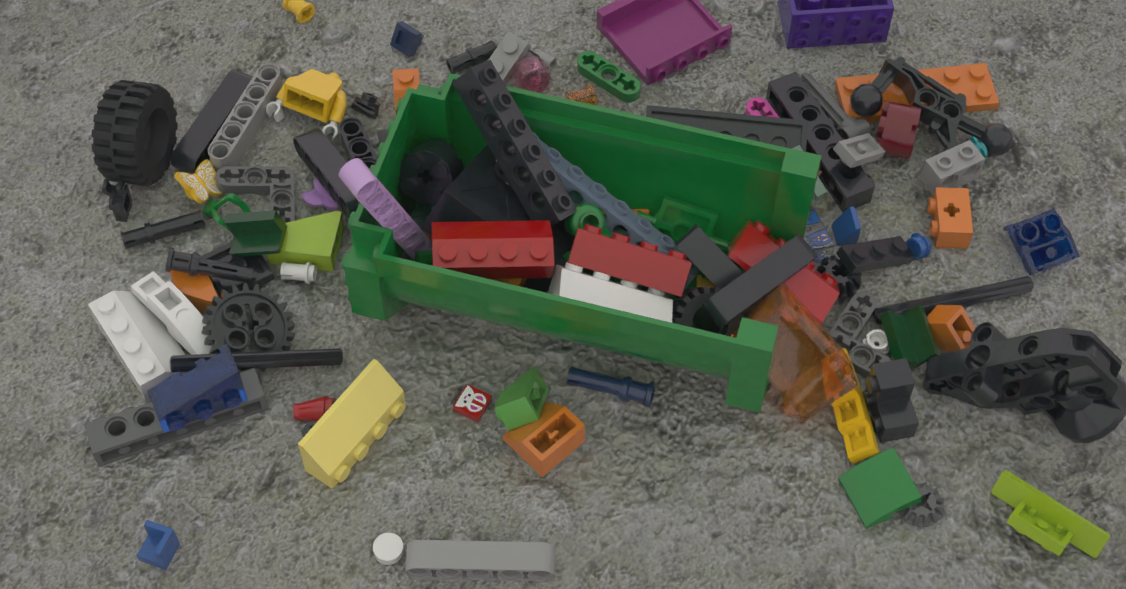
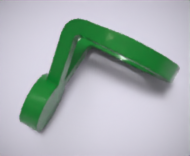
M233 193L227 194L218 202L214 199L210 200L202 211L207 217L213 215L215 221L227 230L229 229L224 224L225 220L219 216L217 210L219 207L230 201L239 206L243 213L251 212L249 206Z

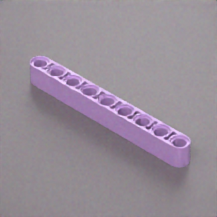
M352 159L341 168L338 176L382 227L393 229L394 240L413 260L415 259L416 251L432 250V241L361 159Z

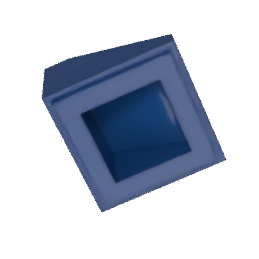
M854 206L849 207L832 223L833 234L838 246L858 242L861 226Z

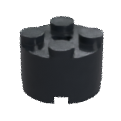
M430 139L416 146L401 162L399 177L401 191L418 202L436 204L446 188L464 170L462 159L459 160L455 153L456 149L451 144L439 139Z

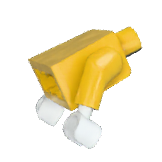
M310 69L298 76L289 77L276 95V102L267 104L266 112L269 118L274 113L276 122L284 118L282 106L324 123L329 120L330 124L324 126L322 132L326 137L328 134L333 133V143L336 144L339 141L337 126L342 122L347 107L346 93L342 91L343 82L339 75L334 72L327 75L314 69Z

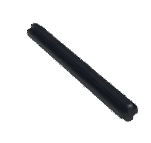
M1025 276L875 308L873 316L877 324H882L880 315L888 310L903 315L915 306L920 305L924 307L926 314H930L937 305L968 306L1029 293L1032 291L1034 284L1031 277Z
M340 348L173 355L170 357L169 364L171 372L340 365L343 362V352Z

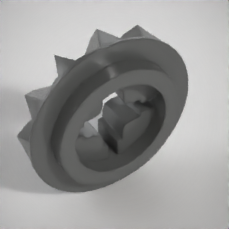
M926 482L915 484L922 496L921 500L927 498L925 507L920 506L913 510L914 505L897 512L905 522L912 526L928 527L934 525L940 520L944 512V498L940 497L937 488L929 487Z

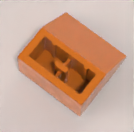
M545 401L539 420L509 430L502 436V439L543 477L585 442V424L566 406Z

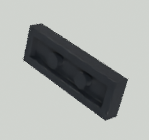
M901 236L843 245L836 252L850 274L909 264L915 257Z

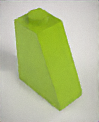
M333 211L287 222L286 225L288 227L281 252L279 254L267 255L269 264L282 265L283 262L306 264L311 262L312 265L317 266V270L334 272L345 228L342 211Z

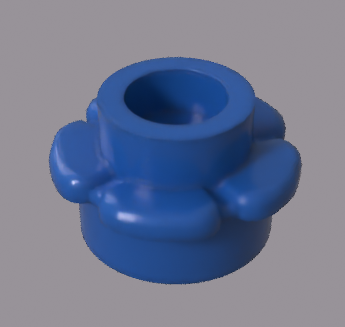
M920 233L912 234L906 243L914 253V259L928 257L931 248L929 239L921 236Z

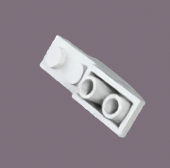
M153 271L131 285L132 293L167 326L168 333L191 355L209 354L213 344L204 345V340L209 335L201 334L202 328L206 326V324L202 323L203 316L171 281L164 282Z

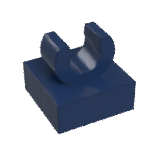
M404 21L396 24L390 45L406 56L411 57L416 54L417 47L421 45L424 35Z

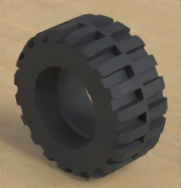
M120 80L105 90L102 95L103 99L97 105L98 110L97 114H94V129H92L91 135L93 137V144H91L92 152L95 154L93 159L98 166V171L109 181L118 182V180H123L125 184L151 186L162 179L165 175L164 172L170 166L169 162L177 141L176 130H178V122H176L177 111L174 108L175 103L170 93L161 85Z

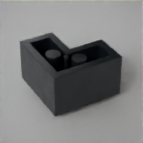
M906 358L872 364L870 374L866 377V387L862 393L867 408L869 407L871 413L870 419L874 433H878L881 443L914 437L919 425L910 398L915 381Z

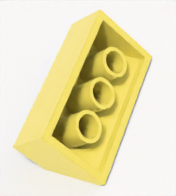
M373 359L298 443L305 471L331 489L338 482L341 483L348 477L350 468L357 460L361 461L367 455L370 445L376 439H381L394 418H399L405 410L406 402L403 389L377 360Z

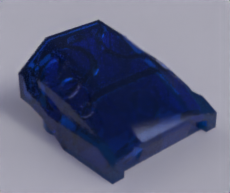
M1055 208L1003 227L1008 232L1029 275L1080 257L1069 229L1064 225L1061 216L1057 214Z

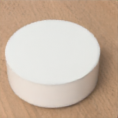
M394 533L379 535L373 543V552L376 560L385 565L397 563L404 554L401 538Z

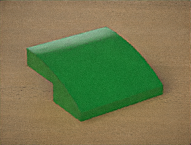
M894 448L865 460L839 476L838 479L865 529L893 518V513L921 502L922 496Z

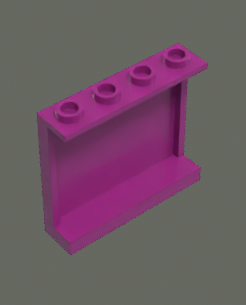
M616 0L597 10V28L647 86L656 81H662L666 76L683 70L687 65L697 60H702L708 54L718 49H723L731 43L733 26L729 24L722 27L698 0Z

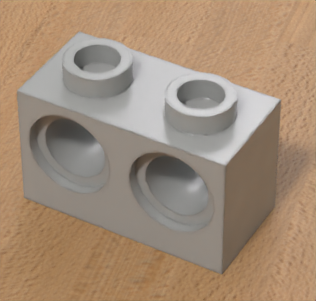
M968 140L926 159L920 180L932 195H934L936 187L958 188L979 178L985 158L975 145Z

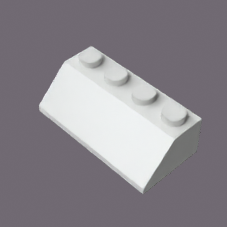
M566 262L565 267L559 265L555 267L548 291L549 294L672 323L673 300L664 296V291L648 287L647 291L637 288V283L621 279L620 283L611 281L610 275L594 271L593 275L583 273V267Z
M111 291L88 304L96 324L146 402L157 398L198 375L197 371L171 372L170 357L173 355H185L178 342L168 333L167 326L132 291Z

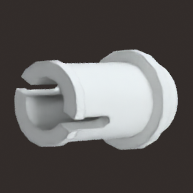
M283 262L280 271L281 279L305 281L306 284H310L311 281H316L317 266L312 265L311 262L306 264Z

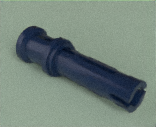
M572 366L567 377L568 385L619 396V399L625 402L628 399L645 403L646 407L651 406L656 388V382L653 381L644 383L633 380L631 376L624 377L623 379Z

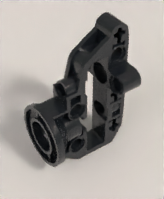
M984 322L974 329L969 348L929 358L922 384L924 390L929 393L943 394L979 408H1016L1024 415L1043 412L1054 422L1059 433L1074 443H1090L1104 438L1116 429L1126 416V382L1118 374L1122 366V360L1093 332L1086 330L1056 328L1007 339L992 323Z

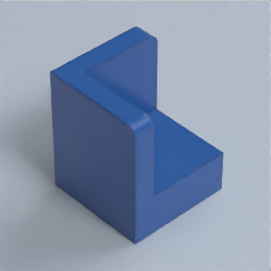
M146 520L144 527L148 536L140 548L137 557L139 561L167 570L180 545L174 529Z

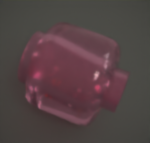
M536 56L524 57L514 68V76L520 89L540 93L549 86L550 73L541 58Z

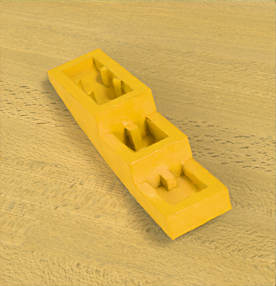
M842 348L826 355L820 360L828 401L834 408L837 427L843 435L848 459L852 464H855L880 453L874 429L847 349Z

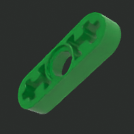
M585 51L579 54L577 70L582 76L623 102L630 103L639 98L640 82L638 79L595 52ZM611 73L615 75V78L605 80L602 78V75Z

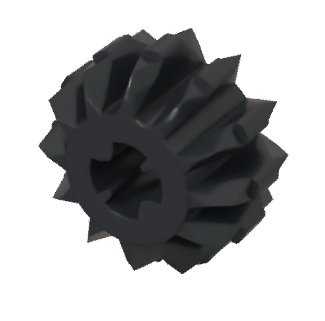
M835 255L830 260L824 258L821 261V265L816 268L822 275L824 272H827L838 281L836 285L839 287L840 292L838 298L842 303L846 296L852 298L861 287L862 272L850 274L842 261Z

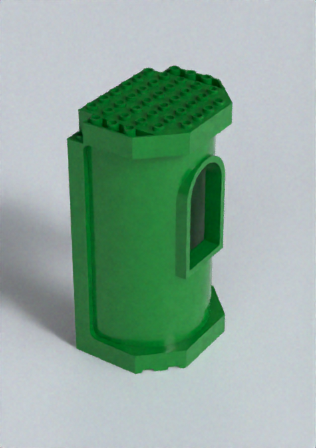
M449 73L446 83H442L440 88L421 84L418 85L417 89L407 88L404 98H399L395 119L390 120L388 124L386 141L381 142L379 145L376 165H371L370 167L371 172L420 228L436 204L418 202L401 191L399 177L402 160L419 144L430 139H439L451 144L456 149L455 153L459 160L462 159L465 169L487 145L452 84L454 80L460 77V75ZM506 86L530 129L542 142L559 151L563 158L572 165L580 167L585 175L594 182L602 184L607 192L618 200L624 201L630 209H648L650 215L654 216L660 209L664 195L717 212L718 217L713 228V236L729 241V244L749 219L754 223L757 220L764 223L771 230L769 234L777 240L781 237L788 242L798 234L804 238L822 155ZM575 191L578 196L582 197L578 191ZM359 201L356 212L353 211L349 217L348 228L352 231V246L349 252H345L341 268L345 271L344 284L348 287L347 299L351 303L352 313L386 321L407 306L408 303H413L727 379L729 383L725 404L756 412L761 411L780 340L779 338L776 341L779 327L777 325L742 317L737 337L734 338L415 262L413 259L411 261L398 258L397 256L404 252V249L394 240L393 229L382 227ZM699 270L683 292H686V289L696 288L697 275H702V278L707 277ZM771 291L766 297L786 316L789 303Z

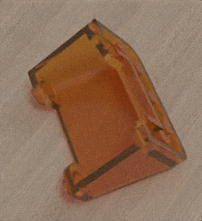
M781 283L774 288L747 317V319L779 326L768 380L781 393L783 399L781 407L788 417L794 416L802 424L858 386L851 362L846 353L785 283ZM739 327L730 335V337H737Z

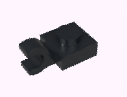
M104 179L102 192L110 196L109 209L113 211L116 221L127 222L133 201L128 185L123 180H118V184L115 186L110 184L108 179Z

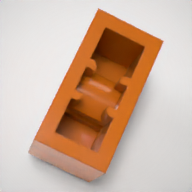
M936 187L933 198L928 199L927 206L928 214H932L933 219L930 221L929 232L930 236L934 237L935 247L968 248L973 235L969 189Z

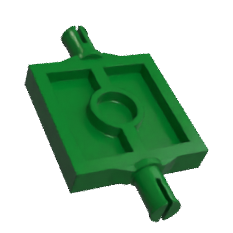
M664 195L660 209L654 216L640 210L637 212V215L646 218L654 228L663 235L671 237L675 243L696 223L723 252L727 250L729 241L713 236V228L718 217L717 212Z

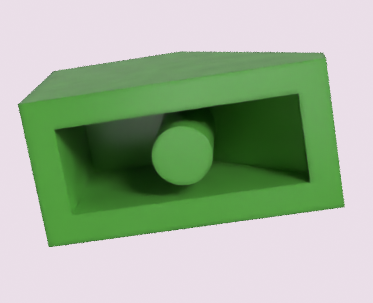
M537 367L528 370L500 392L494 407L498 420L504 423L508 431L535 422L540 418L549 388Z

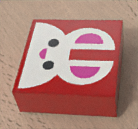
M466 384L453 405V411L479 423L492 402V395Z

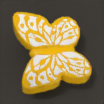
M208 159L202 161L192 175L184 172H176L174 174L175 179L183 186L186 195L199 204H203L208 199V194L218 197L223 193L216 186V179H214L216 172Z

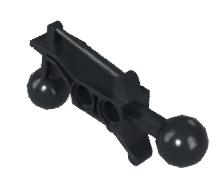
M902 56L898 57L895 61L887 58L879 72L880 74L871 84H861L850 95L852 110L862 117H871L878 113L883 106L882 94L892 83L903 90L910 106L921 108L919 121L929 125V133L937 135L939 142L945 148L944 151L958 145L956 140L957 129L972 137H976L979 142L986 146L988 155L991 156L1004 155L1012 147L1013 135L1008 127L1000 123L985 126L963 115L967 108L964 94L959 93L956 95L931 77L925 76L907 64Z

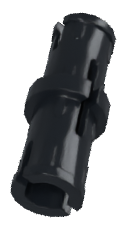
M491 40L476 48L469 47L464 53L446 59L448 70L451 74H455L470 66H477L480 62L489 59L497 46Z

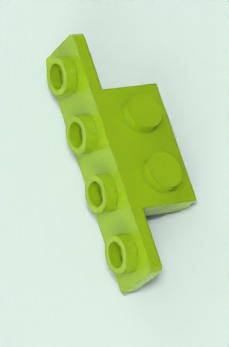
M1007 470L1001 473L991 490L993 495L1015 508L1009 516L1007 524L1012 526L1018 533L1026 535L1039 543L1045 550L1053 552L1058 556L1061 555L1068 543H1071L1093 558H1097L1110 538V534Z

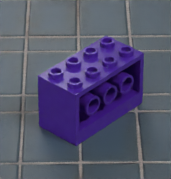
M778 0L777 2L787 49L886 42L894 11L892 0Z

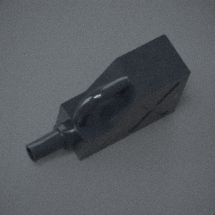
M486 145L446 188L421 229L432 236V222L532 220L510 182L503 181L496 175L494 170L496 158L489 146ZM564 220L551 227L554 247L553 274L556 265L565 267L566 260L563 255L571 250L574 238L565 230ZM527 278L523 287L546 293V291H549L552 278Z

